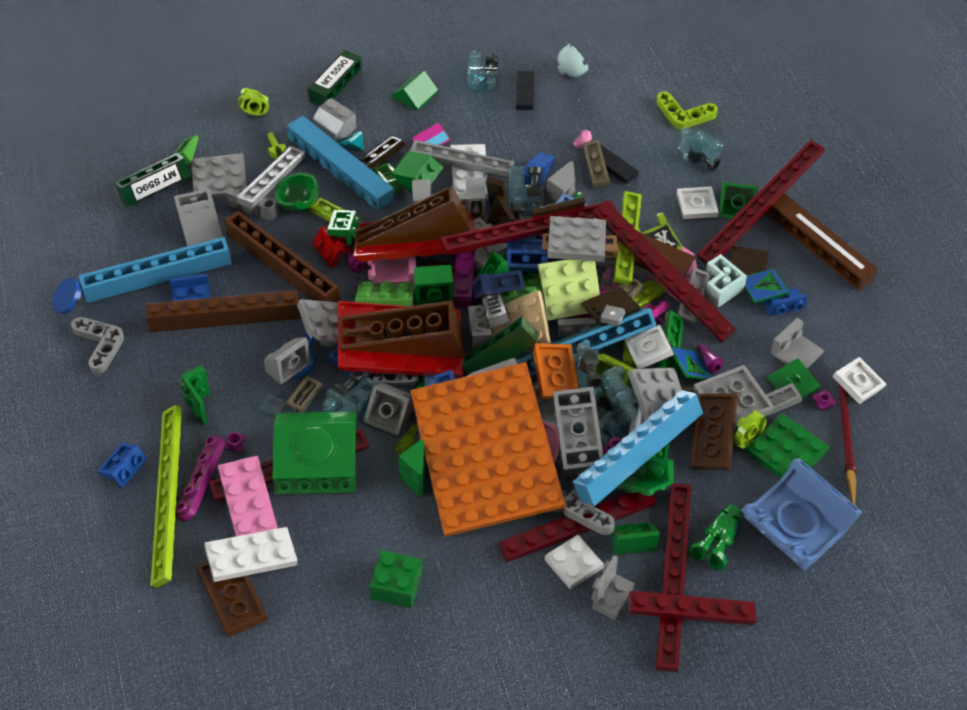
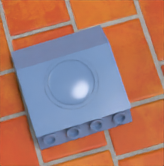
M799 458L793 459L789 464L791 466L789 470L771 489L755 503L746 504L741 511L744 513L742 516L806 571L847 532L862 514V511Z

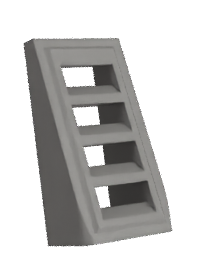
M500 293L482 297L490 328L509 322Z

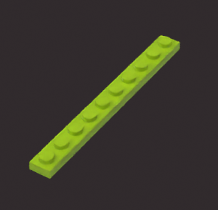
M176 404L162 414L150 584L155 588L168 583L172 577L182 407Z

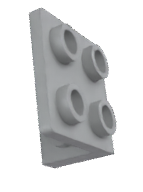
M797 318L774 338L770 353L786 365L799 358L803 365L808 368L823 354L824 350L802 335L803 321Z
M613 556L611 561L605 563L602 570L603 575L601 578H596L592 587L594 592L591 596L593 600L592 609L614 620L628 599V593L633 590L635 584L616 574L618 557Z

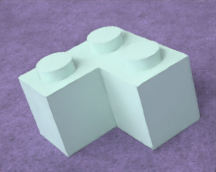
M720 254L707 263L706 272L711 275L709 282H707L705 298L715 307H720L744 291L747 276Z

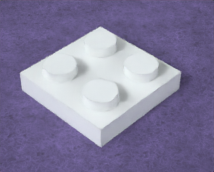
M712 186L677 189L676 194L683 219L718 217L719 211Z
M660 325L625 339L637 369H642L674 355Z
M860 357L836 371L832 376L859 404L886 386V383Z
M576 535L545 555V561L570 590L604 567V563L579 535Z

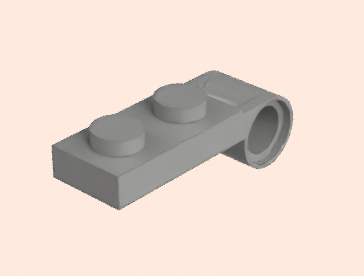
M231 188L225 192L227 205L268 221L277 217L276 201L273 197H264L256 206L249 208L237 203V196L240 192Z
M594 318L558 319L557 336L568 337L599 324Z

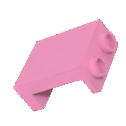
M415 256L393 260L385 258L368 261V266L372 268L368 269V280H372L373 284H381L384 281L392 282V284H399L403 281L414 284L413 267H416Z

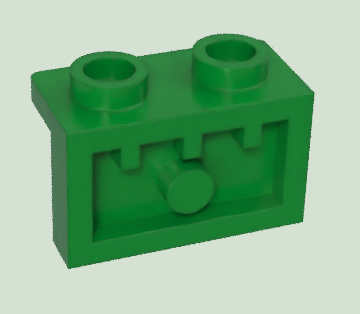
M334 210L328 227V235L336 237L346 236L347 245H351L353 238H356V229L359 228V218H356V211Z

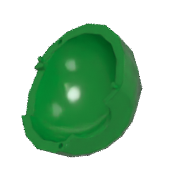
M308 173L289 175L276 185L274 199L281 208L292 212L306 210L313 205L317 198V180Z

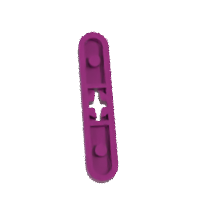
M219 435L210 436L206 440L189 483L184 489L181 501L176 507V516L182 522L189 521L195 515L224 449L225 440Z

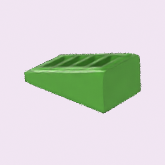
M198 135L185 139L174 153L180 154L185 159L187 165L193 159L199 139Z
M390 163L373 169L374 173L394 188V193L404 189V186L391 175L394 168Z

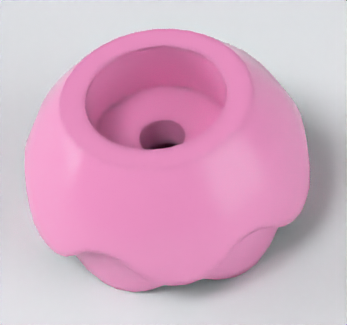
M586 129L582 131L580 136L575 138L574 146L583 149V143L590 142L592 139L591 132Z

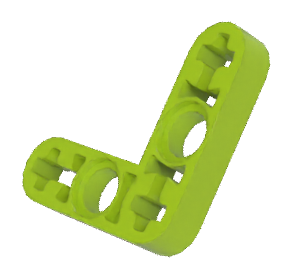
M660 92L657 95V106L676 129H686L717 117L718 107L715 104L707 103L683 111L670 93ZM669 109H674L676 112H670ZM691 115H698L699 117L694 118Z

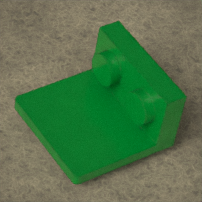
M201 365L182 374V384L180 386L185 394L183 399L186 405H191L193 408L194 417L197 420L200 419L203 424H206L207 419L202 398L210 394L206 370Z
M651 457L636 470L635 477L623 481L617 488L624 489L627 493L641 492L642 495H653L657 490L666 489V486L674 483L673 459Z

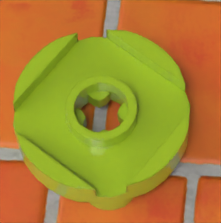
M754 410L746 418L742 417L737 423L739 428L734 435L733 443L742 449H746L754 441V437L764 431L767 422L766 418L757 410Z

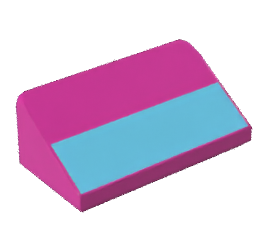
M437 123L412 138V145L414 140L441 146L450 141L442 126Z

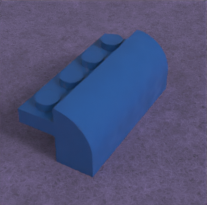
M523 238L507 242L506 261L508 262L510 272L521 270L522 273H539L538 264L564 260L547 258L548 251L542 250V239Z

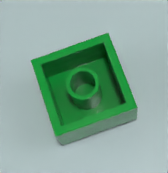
M451 265L413 267L416 306L446 301L453 302Z
M381 550L369 586L370 599L412 608L423 572L422 559Z

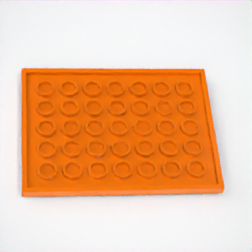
M526 362L410 390L421 439L425 442V456L445 537L566 507Z

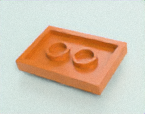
M535 343L532 348L541 400H553L554 391L579 389L572 345Z

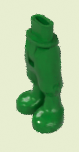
M728 504L726 508L722 509L711 525L705 528L706 537L702 541L691 545L689 549L690 556L698 561L704 560L714 540L718 539V543L708 556V563L715 570H723L727 564L724 550L725 547H729L734 543L733 538L743 513L741 509L732 504Z

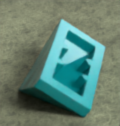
M361 130L345 136L337 142L345 150L364 151L363 133Z

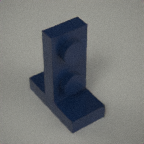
M521 270L488 275V273L480 274L473 280L476 299L486 295L525 289Z

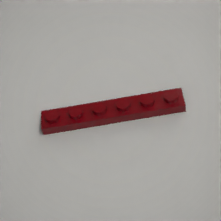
M630 591L628 593L629 614L754 625L757 622L755 602Z

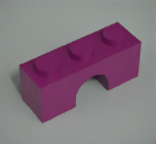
M475 251L456 254L453 290L454 307L456 308L473 306V280L476 270Z

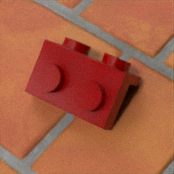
M320 227L312 242L313 246L330 267L337 265L343 252H351L352 250L342 236H329L328 227Z

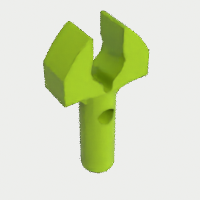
M270 132L267 136L272 147L268 148V152L272 158L277 159L276 150L283 154L286 151L285 144H278L274 133Z

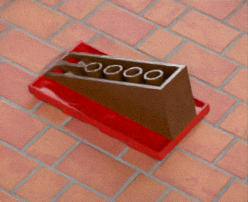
M450 186L376 222L359 223V228L356 229L354 257L357 261L367 262L385 258L393 260L417 255L425 257L443 254L445 252L440 244V237L475 230L474 217L472 213H467L454 187Z
M338 301V367L340 370L407 374L413 376H435L452 370L455 378L465 377L464 369L462 368L464 356L462 314L460 310H455L452 301L418 306Z

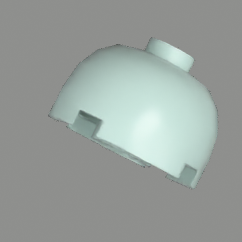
M568 44L560 51L557 57L559 64L557 68L562 75L566 74L569 77L575 78L589 70L587 64L583 65L582 61H584V58L574 46L570 47V44Z

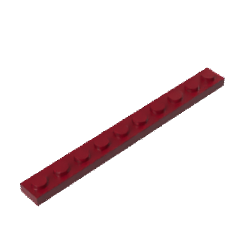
M810 139L697 254V258L707 264L720 254L723 256L824 153L825 148Z
M607 200L593 210L592 214L597 219L606 220V228L613 235H617V239L721 343L736 331V328Z
M608 201L616 209L612 201ZM601 203L440 237V244L445 254L450 255L549 233L550 216L597 219L592 212Z
M673 483L670 486L662 594L684 595L692 485ZM660 617L656 670L678 673L682 619Z

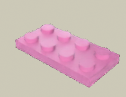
M258 456L218 465L235 535L242 536L278 529Z

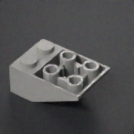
M209 188L174 196L177 214L187 247L223 237Z

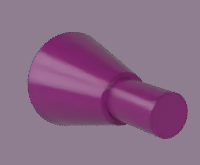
M352 250L351 252H345L352 272L358 273L365 269L367 262L357 261Z
M699 344L697 349L702 354L707 371L709 373L720 371L724 360L709 351L704 344Z

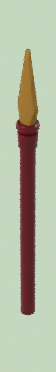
M838 383L845 451L844 472L846 473L851 501L855 505L856 467L853 459L847 391Z

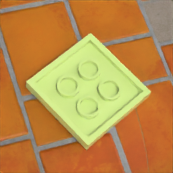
M564 259L538 264L547 320L587 314L588 312L581 303L600 295L595 261Z

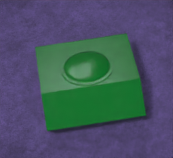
M356 411L276 414L272 478L274 481V494L356 492Z

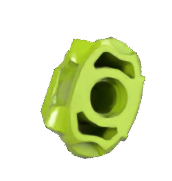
M246 87L240 91L241 96L238 97L237 103L242 112L253 116L267 113L269 110L268 97L257 90Z

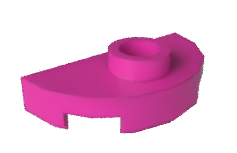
M660 301V305L654 306L649 303L643 308H651L654 318H658L660 314L670 308V303L668 301Z

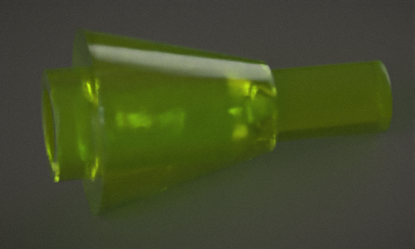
M411 425L408 433L396 443L395 450L400 455L415 444V435L418 430L416 425Z

